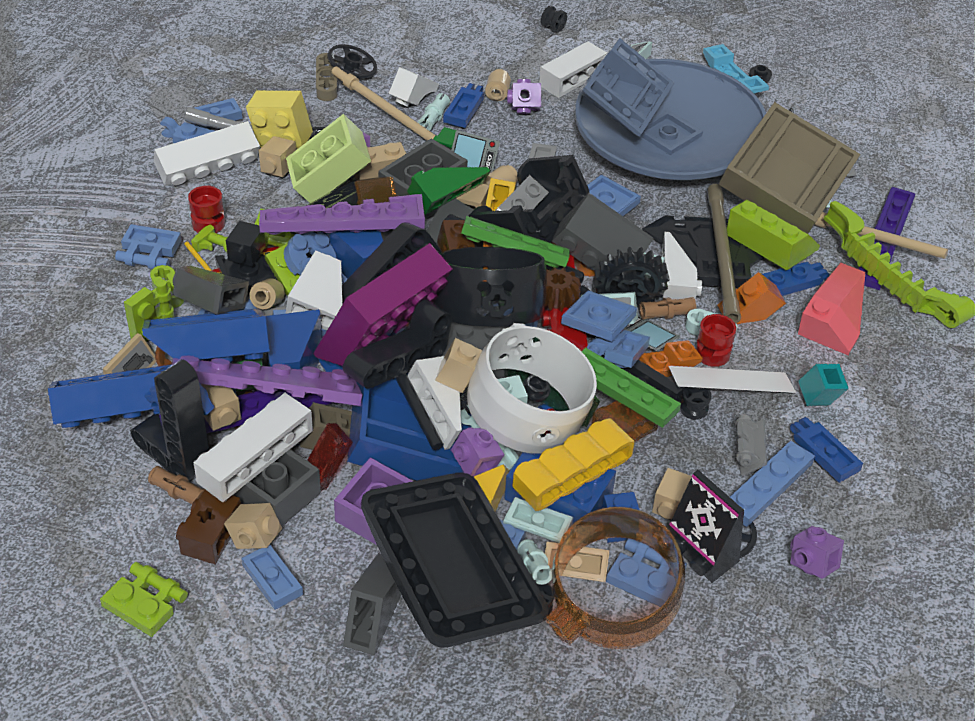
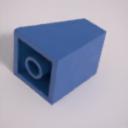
M339 230L333 233H326L329 243L335 251L336 258L341 260V272L347 279L383 242L381 232L378 230H363L361 232Z
M320 310L266 316L269 352H266L267 366L272 367L274 364H284L291 369L302 370L303 367L317 368L319 358L313 353L322 340Z

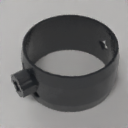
M466 247L440 253L443 259L451 266L452 271L446 278L448 281L447 285L436 293L438 298L434 301V304L451 314L453 323L482 327L512 326L513 323H532L543 316L546 304L547 270L545 259L540 254L504 247ZM491 301H499L498 306H493ZM480 305L482 309L489 311L485 316L480 315L476 310ZM513 307V310L509 315H503L506 310L512 309Z

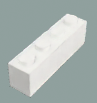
M247 121L157 148L154 151V164L165 186L172 184L180 185L194 177L203 178L213 171H225L239 163H250L258 157L260 145Z
M287 393L269 402L263 410L255 416L248 418L242 426L231 434L226 435L221 442L208 452L201 454L193 462L197 483L224 502L313 431L311 410Z

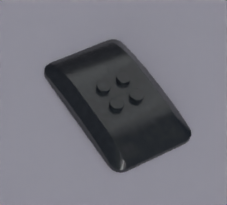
M463 472L373 489L363 495L361 508L375 542L409 610L431 644L440 648L452 647L536 625L546 619L549 610L546 600L478 481L473 476Z

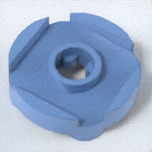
M313 231L304 234L296 233L288 241V245L284 249V259L289 270L294 275L297 273L301 275L311 259L307 258L306 254L310 253L313 255L315 250L336 258L328 236L323 232L315 233Z

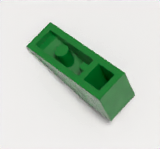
M488 167L432 168L426 172L421 170L411 178L412 182L407 192L409 195L422 194L424 215L483 184L490 173V169Z

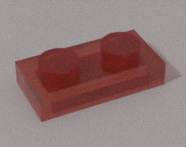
M327 423L307 459L309 463L319 469L320 490H327L353 443L337 423Z

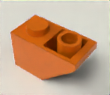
M760 272L736 289L741 313V320L736 324L766 320L786 304L777 286ZM721 301L717 306L719 307L722 315H724L722 305L723 301Z

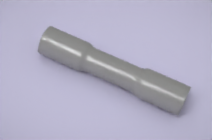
M191 107L187 108L185 121L217 129H224L244 123L212 115L209 112Z

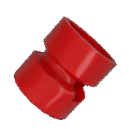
M199 186L191 190L188 195V202L191 211V224L194 231L199 233L208 225L214 227L215 233L221 231L225 227L221 191L213 186Z
M721 314L707 315L702 319L695 349L703 358L701 361L703 364L719 367L729 362L737 330L736 324L732 319Z

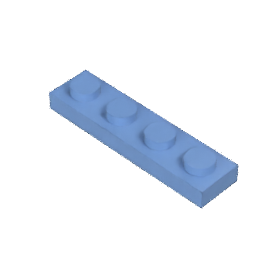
M790 441L767 462L766 466L760 468L732 494L730 498L744 509L743 525L748 527L813 464L815 455Z

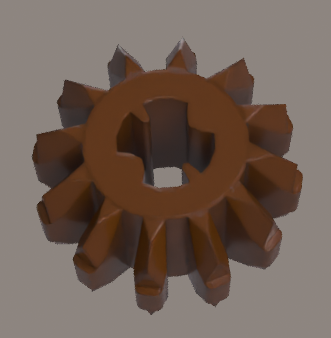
M554 266L551 271L547 270L545 306H548L550 311L554 308L559 309L561 312L564 307L569 309L580 298L581 283L580 279L575 277V272H566L565 267L557 270Z

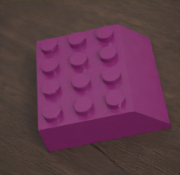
M430 243L348 296L313 354L319 359L343 366L346 357L351 352L385 339L393 332L395 334L402 332L409 325L408 321L412 319L413 311L419 302L425 299L434 302L438 298L436 293L447 285L448 281L446 278L452 271L451 266Z

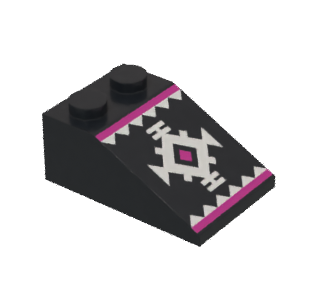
M696 470L669 524L668 544L678 556L682 555L690 562L692 569L699 576H705L713 583L740 560L744 509L700 470Z

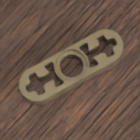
M321 53L316 57V96L322 101H332L337 97V77L331 73L334 67L327 59L328 53Z

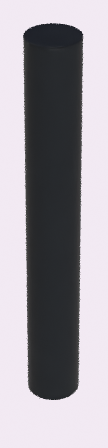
M407 374L396 377V381L432 450L440 449L443 446V442Z

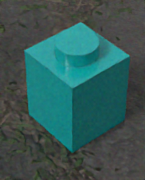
M816 364L798 381L807 406L831 405L849 389L840 364Z

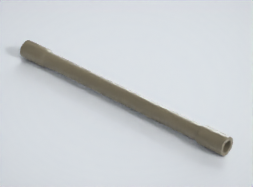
M712 184L708 187L707 192L712 212L722 287L723 313L736 324L741 320V313L734 282L723 206V190L719 184Z

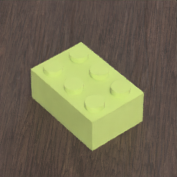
M344 114L286 158L293 189L310 203L330 193L339 185L344 184L348 178L359 170L364 169L371 162L363 132Z

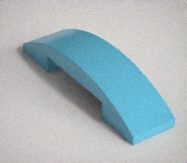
M724 44L703 48L704 56L711 68L735 78L753 93L769 90V85L758 75L749 77L733 62L734 54Z

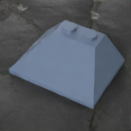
M619 38L595 68L579 93L639 137L665 99L674 82Z

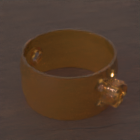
M603 508L581 517L563 535L554 555L552 583L557 608L546 617L547 623L559 639L569 645L578 637H582L586 641L600 647L630 649L642 646L657 638L676 617L684 594L685 564L674 536L659 520L645 512L632 508ZM613 537L634 539L650 546L665 559L673 572L676 586L669 599L648 616L627 622L602 620L587 614L575 605L561 584L563 572L572 557L583 547L601 539Z

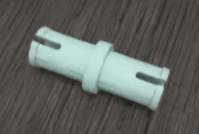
M439 93L435 100L427 105L424 115L418 121L423 127L427 126L426 129L429 131L436 121L441 120L443 111L450 104V99L446 94L441 99L443 93Z
M523 540L518 545L517 551L528 571L532 574L537 584L549 583L553 578V570L548 565L546 554L541 549H538L533 540Z

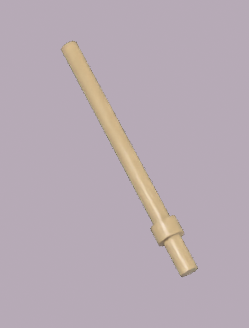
M337 66L332 69V75L341 80L345 87L357 91L426 141L431 138L434 139L435 134L361 84L356 76L351 73L347 74Z
M822 212L815 226L822 228L832 227L823 219L827 213ZM866 226L857 234L863 236L873 232L875 240L946 259L948 249Z

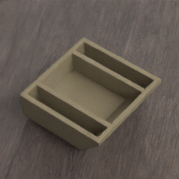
M774 102L728 165L719 185L744 201L748 200L755 203L757 206L775 214L778 218L808 234L861 154Z

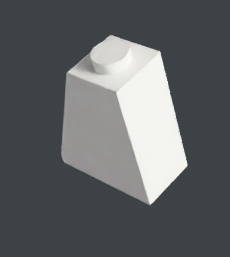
M315 250L288 295L286 313L319 309L321 328L328 330L342 306L341 260Z

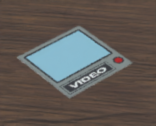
M456 130L451 150L468 160L467 167H488L491 173L494 168L500 141Z
M638 315V319L634 324H628L623 329L649 336L648 347L656 351L663 348L666 343L680 337L648 319L643 320L640 315Z

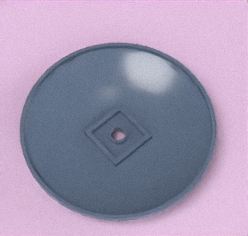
M646 59L672 80L674 84L639 137L579 93L576 101L575 119L578 130L588 145L602 157L622 168L662 179L696 180L723 175L728 165L766 114L757 96L735 78L705 65L674 59Z

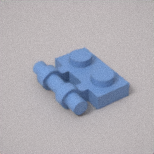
M130 224L121 240L122 249L127 251L117 250L115 259L116 261L125 262V265L135 266L139 264L145 265L149 269L160 265L169 266L170 259L162 258V256H174L182 241L181 232ZM140 252H144V253H150V254H149V255H144V254H139V253H140Z
M623 330L612 342L596 336L588 344L587 349L599 356L605 355L604 359L620 368H632L648 348L650 337Z
M628 538L624 549L635 554L633 557L620 553L607 574L606 582L664 609L677 587L679 579L669 573L672 570L683 575L687 563L676 559L677 555L671 552L665 554L652 548L651 544L644 540L638 542ZM648 559L659 564V569L643 563L644 560Z

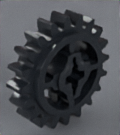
M628 247L625 253L618 249L617 256L614 257L608 254V262L600 261V268L594 270L595 277L593 282L597 294L635 292L637 306L641 302H655V296L662 298V290L668 289L667 282L670 281L666 262H662L660 255L654 257L652 250L644 254L643 247H640L637 252H633L632 248ZM648 273L651 277H645V274ZM612 280L617 281V285L612 284Z

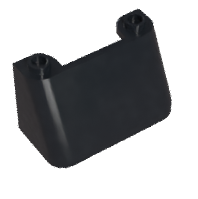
M574 155L528 158L518 169L517 179L519 185L530 175L549 192L534 209L523 211L522 206L517 205L513 206L510 210L492 211L488 206H478L469 214V217L550 243L561 220L590 191Z

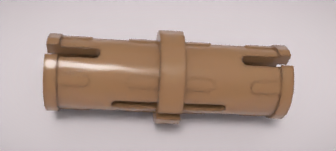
M668 297L663 298L662 301L641 302L639 311L643 320L657 317L672 319L673 316L687 315L690 310L697 307L694 297L684 299H671Z
M155 466L148 476L150 484L167 491L170 497L174 499L180 498L190 504H193L195 499H199L205 490L190 483L187 477L181 474L176 476L160 466Z

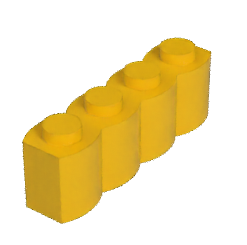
M611 418L594 422L587 432L571 435L565 440L563 445L543 451L539 459L525 461L518 465L513 474V488L535 511L545 509L560 497L573 493L584 483L599 478L608 469L618 467L626 462L633 454L635 441Z

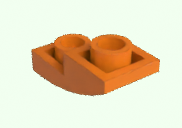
M685 340L668 342L663 351L643 353L638 360L662 375L669 377L672 376L669 366L694 367L701 363L703 358L691 342Z

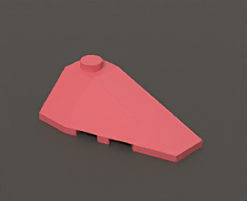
M840 263L813 295L803 311L798 335L849 356L860 336L865 272Z

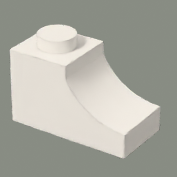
M399 67L389 94L396 96L395 101L408 107L409 103L418 106L425 95L437 91L439 83Z

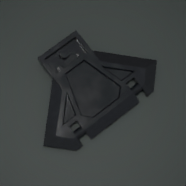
M665 215L642 228L644 232L661 244H663L664 232H670L691 262L695 264L697 280H702V285L721 286L712 218L684 216V220H675L674 216ZM728 236L735 288H739L752 278L750 267L765 257Z

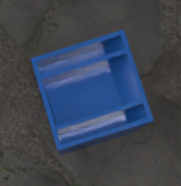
M259 308L230 311L221 314L210 313L145 320L142 328L143 335L172 358L180 359L181 356H194L199 358L200 361L209 358L233 361V356L244 355L245 359L263 358L264 352H269L266 316Z
M396 378L369 389L356 382L362 393L361 406L352 405L347 462L363 466L369 458H372L401 475L416 481L453 473H464L451 451L453 445L450 449H444L442 446L438 450H432ZM468 383L463 393L460 392V410L465 409L467 414L471 416L470 410L467 407ZM461 423V432L472 426Z

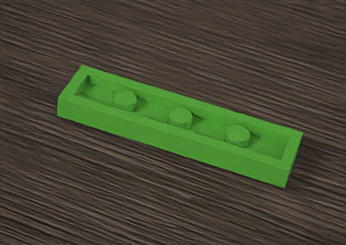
M466 216L461 234L466 235V238L471 241L481 242L483 240L492 243L493 247L531 251L543 256L545 264L551 267H559V265L566 267L570 249Z
M587 348L581 351L594 369L597 381L596 388L662 428L680 411V402Z

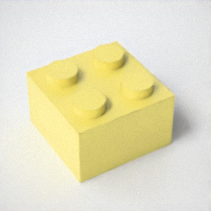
M256 90L246 106L260 148L273 136L295 141L296 149H298L308 141L313 132L301 91Z

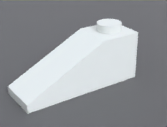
M664 232L661 257H665L664 262L667 264L670 281L667 282L668 289L662 290V300L668 297L671 299L694 297L696 299V296H701L702 280H697V268L672 234Z
M444 356L416 360L407 376L440 436L444 449H450L462 430L460 392L435 381Z

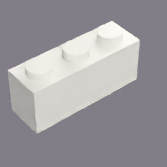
M588 41L541 66L539 83H541L543 89L560 98L585 84L607 52Z

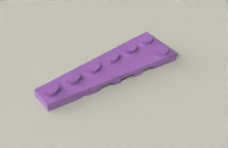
M422 194L389 197V202L374 203V199L363 200V204L351 206L346 201L337 202L332 208H325L321 204L260 210V233L279 234L281 232H295L304 234L309 231L333 233L339 230H349L351 232L378 230L385 232L396 229L398 225L404 222L425 228Z
M181 356L180 359H172V365L181 359L190 363L197 373L200 384L242 390L246 389L249 384L254 385L255 389L264 393L274 394L278 389H284L286 392L291 393L292 397L304 398L305 394L313 393L322 396V401L361 406L362 393L356 381L341 369H334L332 372H322L315 367H303L300 370L291 369L284 364H274L272 367H266L253 361L233 364L226 359L220 358L212 359V361H200L199 358L194 356Z

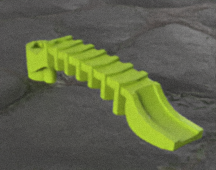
M837 201L830 202L828 213L823 219L839 233L842 241L841 248L847 251V256L855 259L859 267L865 268L868 271L867 274L874 276L881 286H886L892 295L896 294L901 298L903 304L907 303L913 308V312L934 315L948 328H956L975 316V303L969 297L959 296L955 293L949 294L935 287L924 291V281L922 279L912 282L913 273L910 270L902 274L900 272V262L897 261L890 264V254L888 252L880 255L882 245L879 242L874 244L875 234L873 232L860 237L857 235L864 228V221L860 216Z

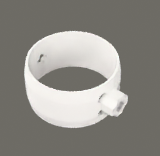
M513 323L509 328L502 329L501 332L497 333L482 350L469 381L467 392L468 407L479 427L491 433L493 439L500 444L521 452L542 453L548 448L563 445L568 437L578 432L593 404L597 387L596 375L587 357L567 339L542 328ZM534 337L539 338L540 341H538V342H533V339H532V338H534ZM507 354L505 357L499 358L501 355ZM531 355L530 358L521 360V357ZM516 369L548 381L561 394L570 410L549 411L522 402L499 383L492 370ZM547 430H550L551 433L546 434L545 437L540 436V434H544Z

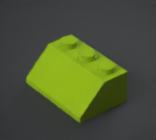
M745 200L730 209L727 225L728 236L785 270L792 268L819 250L820 245L809 234L753 202Z

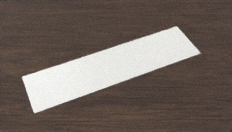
M669 366L678 387L797 393L785 372Z

